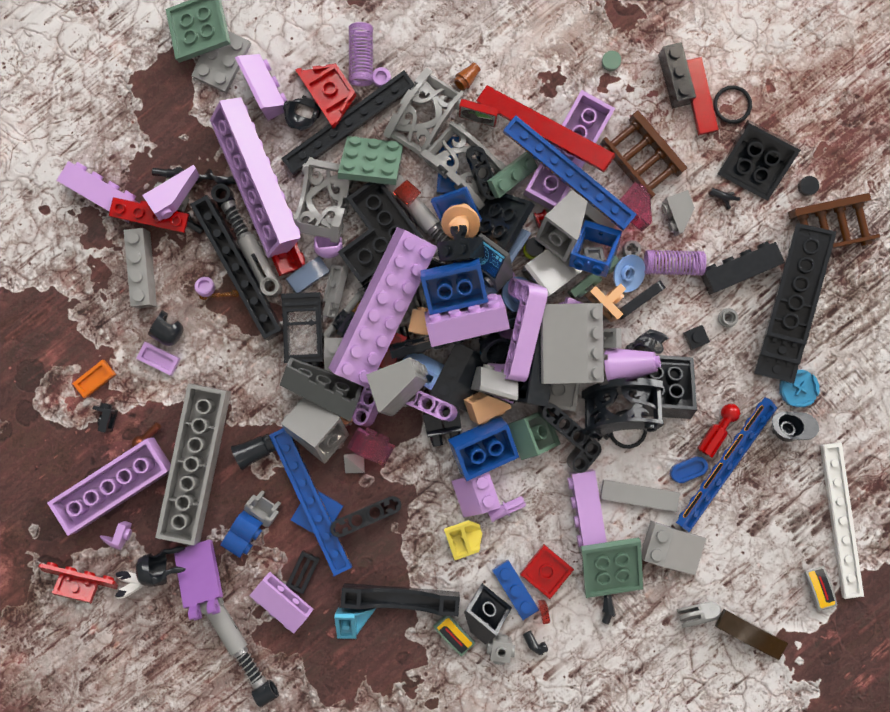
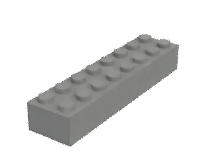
M197 384L187 385L155 538L193 546L200 542L231 391Z

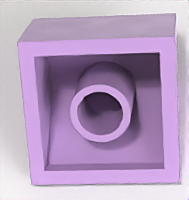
M489 472L469 481H466L464 477L452 480L464 517L479 515L501 508Z

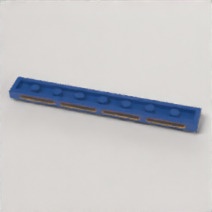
M516 115L504 128V134L577 194L581 195L622 231L637 215Z
M764 397L762 402L758 403L752 416L746 420L745 426L740 433L736 434L734 441L724 451L723 457L718 464L712 468L711 474L702 482L700 489L690 499L686 509L680 513L676 523L687 532H690L776 411L777 407L772 400Z
M284 428L270 434L269 436L333 575L336 576L352 568L353 566L340 538L333 536L330 532L332 521L293 437Z

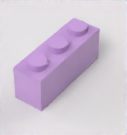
M271 572L264 577L249 595L292 633L298 630L314 610Z

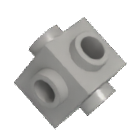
M497 634L491 642L487 643V654L490 655V661L498 665L510 663L511 657L515 655V645H512L511 637Z

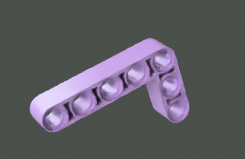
M511 278L508 284V294L520 300L504 366V374L506 375L505 379L525 382L529 375L548 291L545 287L532 281Z
M370 386L369 388H363L352 416L355 424L365 427L371 426L378 414L375 401L372 404H369L368 401L370 396H372ZM420 390L415 394L413 401L410 402L409 400L406 403L444 421H453L457 417L455 406ZM428 400H432L433 402L432 407L430 409L426 408V403ZM449 407L450 414L444 417L443 410ZM363 413L366 414V419L364 422L361 421V416Z

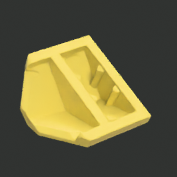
M468 520L444 529L454 560L480 551L482 531L479 524Z

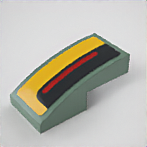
M443 616L433 625L436 631L461 657L475 644L474 639L451 616Z

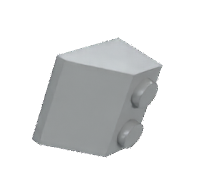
M487 364L476 368L471 390L506 400L518 399V381L505 379L506 375L503 369L501 372L494 370V366Z

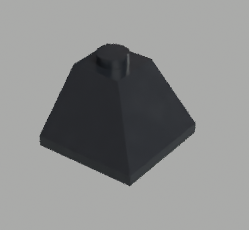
M482 583L464 611L470 632L481 642L487 644L497 636L512 607Z

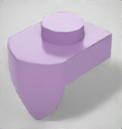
M127 521L118 523L114 537L101 535L100 538L108 546L121 550L126 540L128 541L132 534V529H130L132 523Z

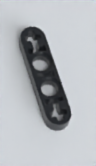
M391 496L333 521L330 525V532L335 537H343L397 513L401 509V501L399 498ZM389 500L397 502L395 510L392 508L386 509L387 514L384 515L380 503H383L384 507L390 504ZM372 507H377L380 510V515L377 518H372L369 515ZM354 515L361 516V525L354 526L351 519ZM347 518L348 525L352 529L348 531V527L342 529L341 534L334 532L335 524L343 525L346 523L344 519Z

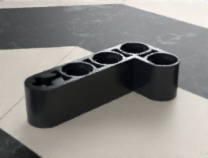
M548 402L547 407L538 406L539 416L575 446V449L567 458L568 466L578 473L585 472L602 451L600 443L594 438L589 437V435L582 434L583 428L556 405ZM549 408V410L553 414H555V416L552 417L551 415L547 414L546 409ZM562 419H565V420H566L565 426L562 427V428H560V427H559L560 421H561ZM577 431H579V433H580L579 438L576 439V440H574V439H573L574 433H576ZM593 443V449L588 452L587 447ZM581 458L580 465L575 466V461Z

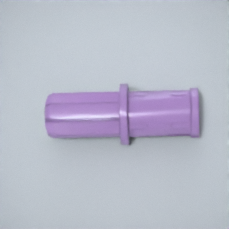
M520 496L507 503L502 502L501 508L489 511L488 514L491 521L494 522L524 508L526 503L523 497Z

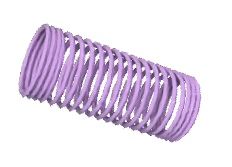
M355 22L349 25V83L355 86H369L373 83V26L365 22Z
M646 250L644 254L646 271L644 273L653 275L655 273L660 275L662 273L663 275L690 274L694 276L697 274V276H702L706 270V254L704 251ZM662 257V268L660 272V261ZM671 257H672V271H670V267H671ZM688 257H689V272H687V269H688ZM693 257V261H692V273H691V258ZM669 258L668 272H667V259ZM674 258H676V261H675V272H674Z

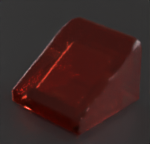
M408 180L394 190V195L408 207L421 194Z

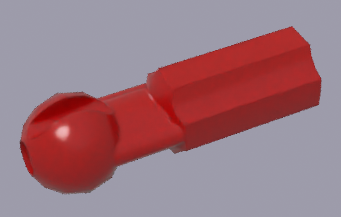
M727 404L722 407L721 420L718 424H712L697 447L699 451L713 458L728 435L726 428L730 422H735L740 417L741 413L738 406Z

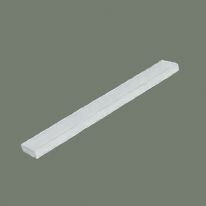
M842 443L820 445L842 598L864 597Z

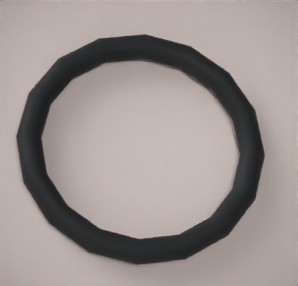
M736 85L726 86L715 95L713 101L714 111L723 122L737 124L744 121L750 115L752 99L744 88ZM735 89L741 91L748 100L747 112L737 120L725 118L718 110L717 101L719 96L727 90Z
M628 409L619 411L615 415H622L626 413ZM643 430L641 439L631 445H624L618 442L613 433L609 435L617 446L632 449L639 446L645 440L647 431Z

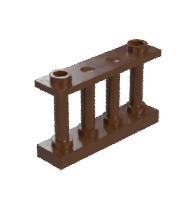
M637 110L630 117V125L611 141L607 137L603 138L600 145L615 153L613 160L639 189L638 193L640 196L649 201L656 195L652 191L671 174H675L678 177L688 167L642 113ZM634 131H638L643 136L642 140L622 156L616 149V146ZM647 145L651 146L655 150V154L634 170L628 161ZM663 160L667 164V169L647 185L640 176L657 161Z
M870 193L795 208L788 212L789 220L796 218L800 224L808 225L807 219H809V215L815 214V217H818L820 228L829 230L826 215L828 211L834 210V213L837 214L843 242L834 243L832 249L861 243V246L873 244V240L880 238V234L869 235L864 214V203L871 201ZM851 206L855 209L861 238L852 240L844 212L846 207Z

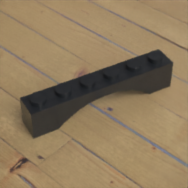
M344 583L340 608H399L458 617L460 592Z

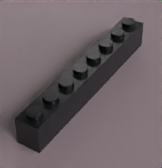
M205 195L191 203L190 205L263 339L269 341L282 334L283 327L265 294L260 290V286L213 199Z

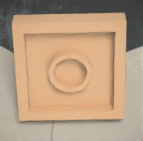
M622 284L614 287L606 296L596 286L584 295L591 303H603V315L610 322L618 320L623 315L614 305L624 297L622 293L626 288Z

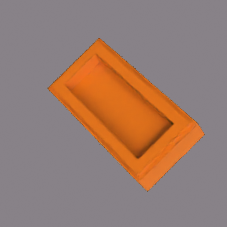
M101 360L72 384L83 398H88L116 374L105 360Z

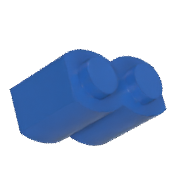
M243 510L224 537L221 546L239 558L243 554L247 555L253 547L251 544L252 540H256L261 534L262 530L260 527L263 523Z

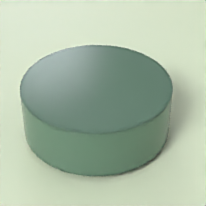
M613 50L606 52L601 61L603 68L607 71L617 70L621 64L620 54Z

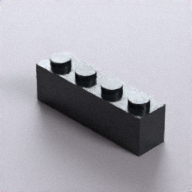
M768 241L757 245L758 250L752 252L751 249L739 253L741 256L734 259L731 256L722 260L723 264L718 267L716 264L706 267V272L701 278L708 294L711 295L784 264L785 261L777 243L769 244Z

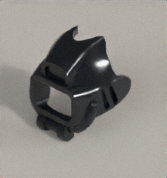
M305 95L293 101L287 100L283 105L284 116L288 126L299 131L310 128L321 114V110L315 100L309 99ZM299 104L314 109L310 119L295 114Z
M649 329L633 343L627 345L625 349L660 354L664 350L662 343L665 340L667 341L669 337L662 332Z

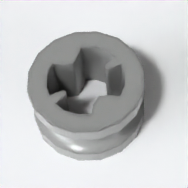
M634 240L628 241L623 246V254L625 256H638L641 252V245ZM630 245H633V248L637 250L633 252L634 254H631V251H627Z

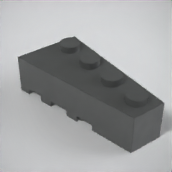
M291 357L280 382V386L348 421L352 419L363 387L330 371Z

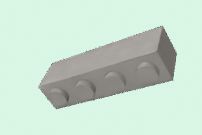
M144 228L124 230L130 307L138 309L157 307L150 232Z

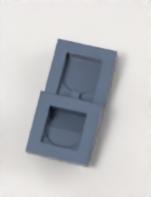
M320 256L288 276L286 281L295 293H301L312 286L314 282L329 274L330 270Z

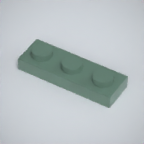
M527 152L523 153L487 181L494 198L503 196L538 168L534 157Z
M616 255L613 259L608 275L614 271L617 263L620 261ZM590 273L567 293L571 298L576 296L580 298L588 292L586 288L591 284L595 286L603 280L602 276Z

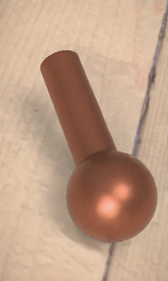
M155 423L142 436L135 437L131 443L132 448L155 435L161 429V425Z

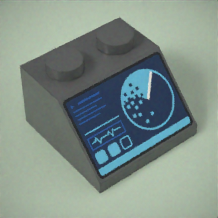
M481 233L478 237H483L485 257H480L479 260L484 283L487 287H492L498 291L514 277L510 254Z

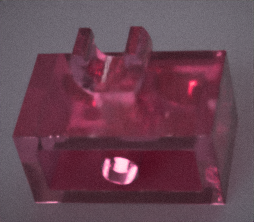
M358 427L347 448L361 457L385 466L395 445L390 443V438L382 433L378 436L376 431L368 427L366 430Z

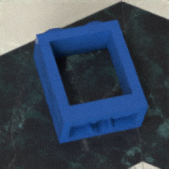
M585 220L579 238L571 252L569 266L597 276L607 277L620 244L622 231ZM585 239L612 247L606 262L579 254Z

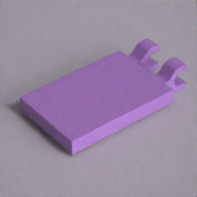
M209 539L194 546H187L179 553H174L176 566L186 568L184 572L177 574L183 608H189V620L194 619L195 621L202 618L200 604L206 602L208 614L220 613L218 599L223 597L213 541Z

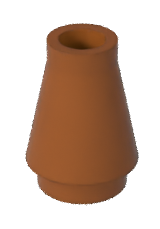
M473 62L470 66L457 73L454 79L455 85L462 91L469 89L477 74L481 71L480 67Z

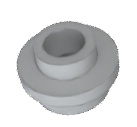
M726 308L719 313L718 320L722 326L732 327L738 322V314L735 310ZM726 315L730 316L729 322L725 320Z

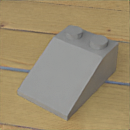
M650 521L641 550L642 560L661 567L696 575L706 538Z

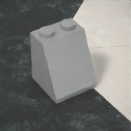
M571 190L545 215L535 240L566 262L579 238L588 201Z
M546 249L524 265L521 272L527 280L545 287L548 291V298L580 274L582 270L569 266L570 256L564 262L550 250Z
M409 357L366 374L378 413L388 416L395 415L428 382L426 378L428 371L424 364Z
M305 398L300 400L290 414H287L281 422L282 427L291 437L324 464L349 436L339 416Z

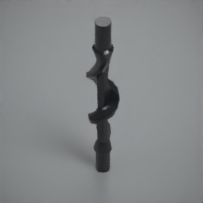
M176 167L173 170L169 168H152V176L172 178L184 171V169L181 167ZM208 169L204 175L199 174L200 176L195 182L197 184L206 179L214 180L217 184H236L233 176H214L211 169Z

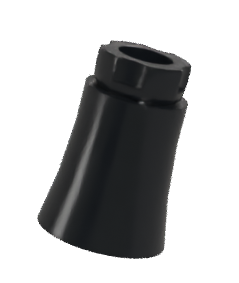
M269 433L231 446L234 458L242 471L256 461L270 455L271 452L276 451Z

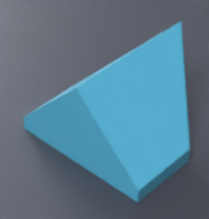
M338 608L334 617L337 638L356 639L357 634L376 608Z

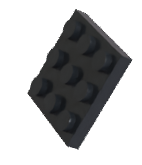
M505 193L500 198L486 199L483 202L485 205L478 211L482 220L479 231L474 237H478L482 233L506 252H509L535 205L531 201Z

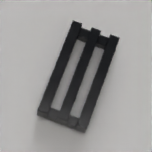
M303 550L286 586L304 594L320 558ZM306 557L307 560L304 564V567L297 579L296 584L293 585L292 582L294 580V577L301 565L303 558ZM313 560L314 563L301 589L299 588L301 580L310 561Z

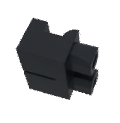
M458 407L456 408L457 417L453 421L443 420L444 428L441 419L430 414L422 415L427 436L430 437L433 447L443 445L441 436L443 434L449 433L450 438L461 434L462 427ZM450 409L443 410L444 417H447L450 414Z

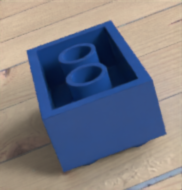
M479 258L421 270L420 278L430 315L488 302Z
M501 416L448 439L459 472L466 481L519 458L509 425Z

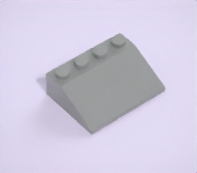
M603 303L546 304L540 326L541 384L604 382Z

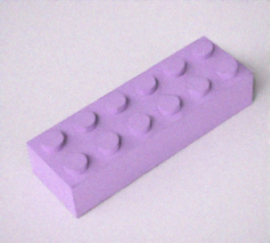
M581 90L562 126L596 143L615 108ZM553 145L582 169L584 161ZM540 163L523 195L552 210L568 194L570 187Z
M147 438L50 500L47 504L67 536L79 532L167 475L171 464L155 438Z

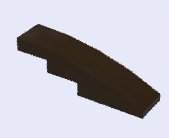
M723 609L715 624L718 629L777 660H780L788 645L784 640L726 609Z

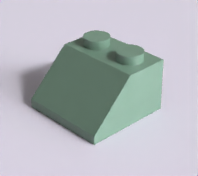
M538 412L508 424L521 460L538 456L561 444L556 430L541 418Z

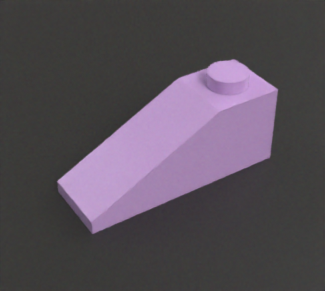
M192 165L142 196L159 221L167 219L177 211L200 175L195 166Z

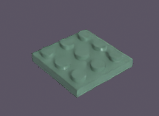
M188 0L165 9L175 59L179 63L231 44L221 0Z
M347 136L338 170V179L396 185L403 145L396 141Z
M639 537L581 546L584 593L586 598L643 590L642 552Z

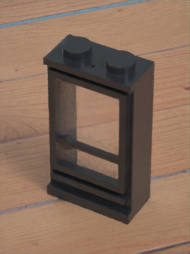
M322 293L281 294L284 363L287 364L291 357L313 366H320V362H324Z

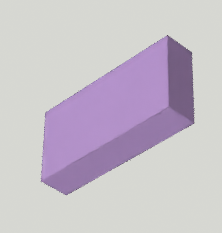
M144 342L136 359L172 376L181 358L148 342Z

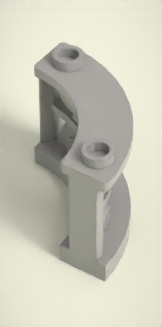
M427 67L416 78L411 90L408 89L400 102L403 106L398 108L396 114L393 113L383 133L387 138L395 139L418 154L420 158H422L420 155L424 149L428 150L433 145L438 133L455 109L459 110L461 98L464 94L463 91L458 92L431 75L433 71ZM424 93L427 98L421 99L419 94ZM448 97L452 101L450 103H446L444 100ZM432 100L435 107V118L416 124L417 114L412 104H426ZM442 108L446 109V111L443 113V115H442ZM407 114L413 115L412 124H410V119H405ZM435 127L432 133L430 134L428 129ZM397 131L409 132L408 138ZM413 132H417L418 142L421 136H425L426 141L422 147L411 141Z
M451 121L449 123L450 126L428 150L424 149L420 155L428 166L445 179L447 177L450 178V181L455 183L454 187L456 189L467 186L477 209L480 210L485 205L483 202L486 199L480 193L478 194L479 190L473 179L471 184H467V177L474 178L472 172H465L460 176L456 173L459 167V160L456 154L466 153L467 149L471 146H479L484 149L489 164L496 173L500 172L506 165L502 161L497 160L476 138L468 133L463 124H456ZM456 134L460 137V142H455L453 139L451 143L454 148H450L447 145V141ZM442 147H444L445 151L437 154ZM474 151L477 159V155L479 154V152ZM448 156H451V157L453 158V160H454V165H453V166H448V165H447L446 162H447L448 160L451 161V158L448 157ZM484 167L478 172L481 179L486 176V169ZM488 187V191H486L487 194H490V187Z
M311 157L303 164V187L297 211L293 215L294 223L299 228L300 233L330 238V242L333 243L339 242L344 227L343 219L347 216L349 202L346 198L353 184V180L338 179V175L331 176L330 170L338 172L340 164L315 160ZM313 168L325 169L327 178L324 179L320 172L318 178H313ZM332 185H334V189L340 188L338 194L332 192ZM327 187L331 198L338 202V206L328 207L320 215L312 199ZM330 212L335 213V216H334L333 218H330L329 215H328L327 218L325 219V217H326V215H327L328 213H330ZM306 217L309 218V221L307 222L308 224L302 223L303 219ZM316 219L317 222L315 223V225H311V223H313Z

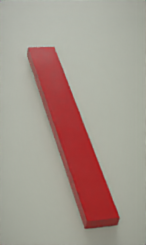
M486 85L476 100L479 104L497 108L499 110L498 115L509 121L516 115L549 143L602 172L606 171L615 157V153Z

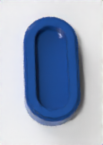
M699 456L689 458L673 465L670 469V477L677 483H685L704 475L708 470V463Z

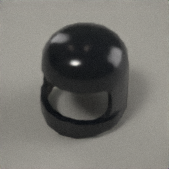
M161 310L149 329L148 335L163 345L173 346L182 337L184 328L179 321L172 325L165 322L168 313Z

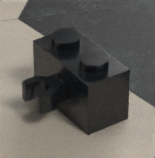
M459 225V232L458 226H451L450 232L454 240L437 242L439 262L485 257L483 237L465 238L467 233L466 225Z

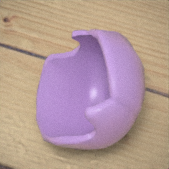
M314 237V251L320 257L331 259L338 256V251L343 248L341 237L338 243L330 242V238Z

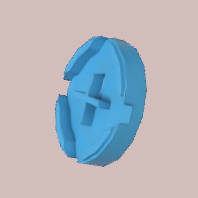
M797 370L794 384L781 381L779 385L782 399L793 407H807L813 404L820 392L817 378L806 370Z

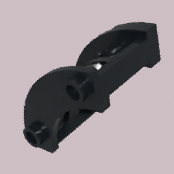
M626 378L609 380V384L600 386L597 383L581 391V398L585 399V428L582 429V434L589 435L591 438H599L607 433L620 430L637 429L655 432L664 425L661 402L663 381L649 378H637V381H626ZM623 394L625 399L634 405L623 415L617 416L606 408L615 402L618 395ZM630 394H636L634 395L635 398L630 397ZM651 395H653V404L648 402ZM644 407L653 409L654 419L642 418L645 414L650 416Z

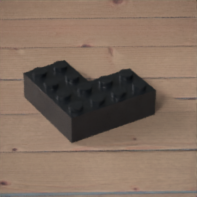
M368 182L347 197L349 204L368 230L338 251V253L362 286L372 279L397 227L423 239V236L387 187L380 183Z

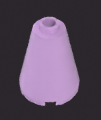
M608 348L604 355L608 354V360H604L608 382L609 380L620 378L632 381L657 372L658 367H661L660 356H656L655 352Z

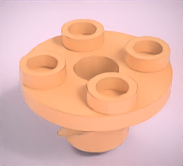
M463 203L449 207L443 214L441 225L444 233L453 240L454 237L450 232L451 226H458L459 232V225H466L467 233L465 238H473L479 231L480 219L475 210L470 208L468 204Z

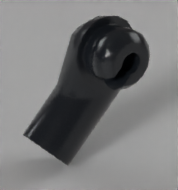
M531 630L523 634L530 650L538 655H544L543 653L548 652L546 643L541 642L538 644Z

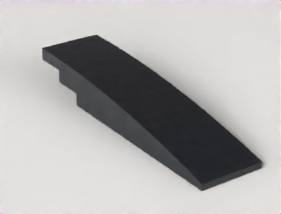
M796 223L754 374L794 384L798 366L801 363L804 348L809 337L837 231Z

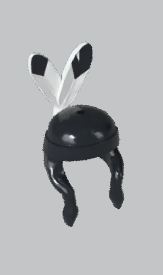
M176 546L171 549H162L154 556L151 553L143 555V557L137 560L136 574L128 571L117 572L116 577L120 581L130 584L118 590L115 597L117 599L125 598L143 586L156 587L167 583V575L184 572L186 568L178 566L166 570V554L179 553L185 547Z

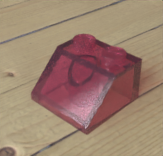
M634 182L620 198V201L637 214L630 223L642 232L652 223L650 194L645 186Z

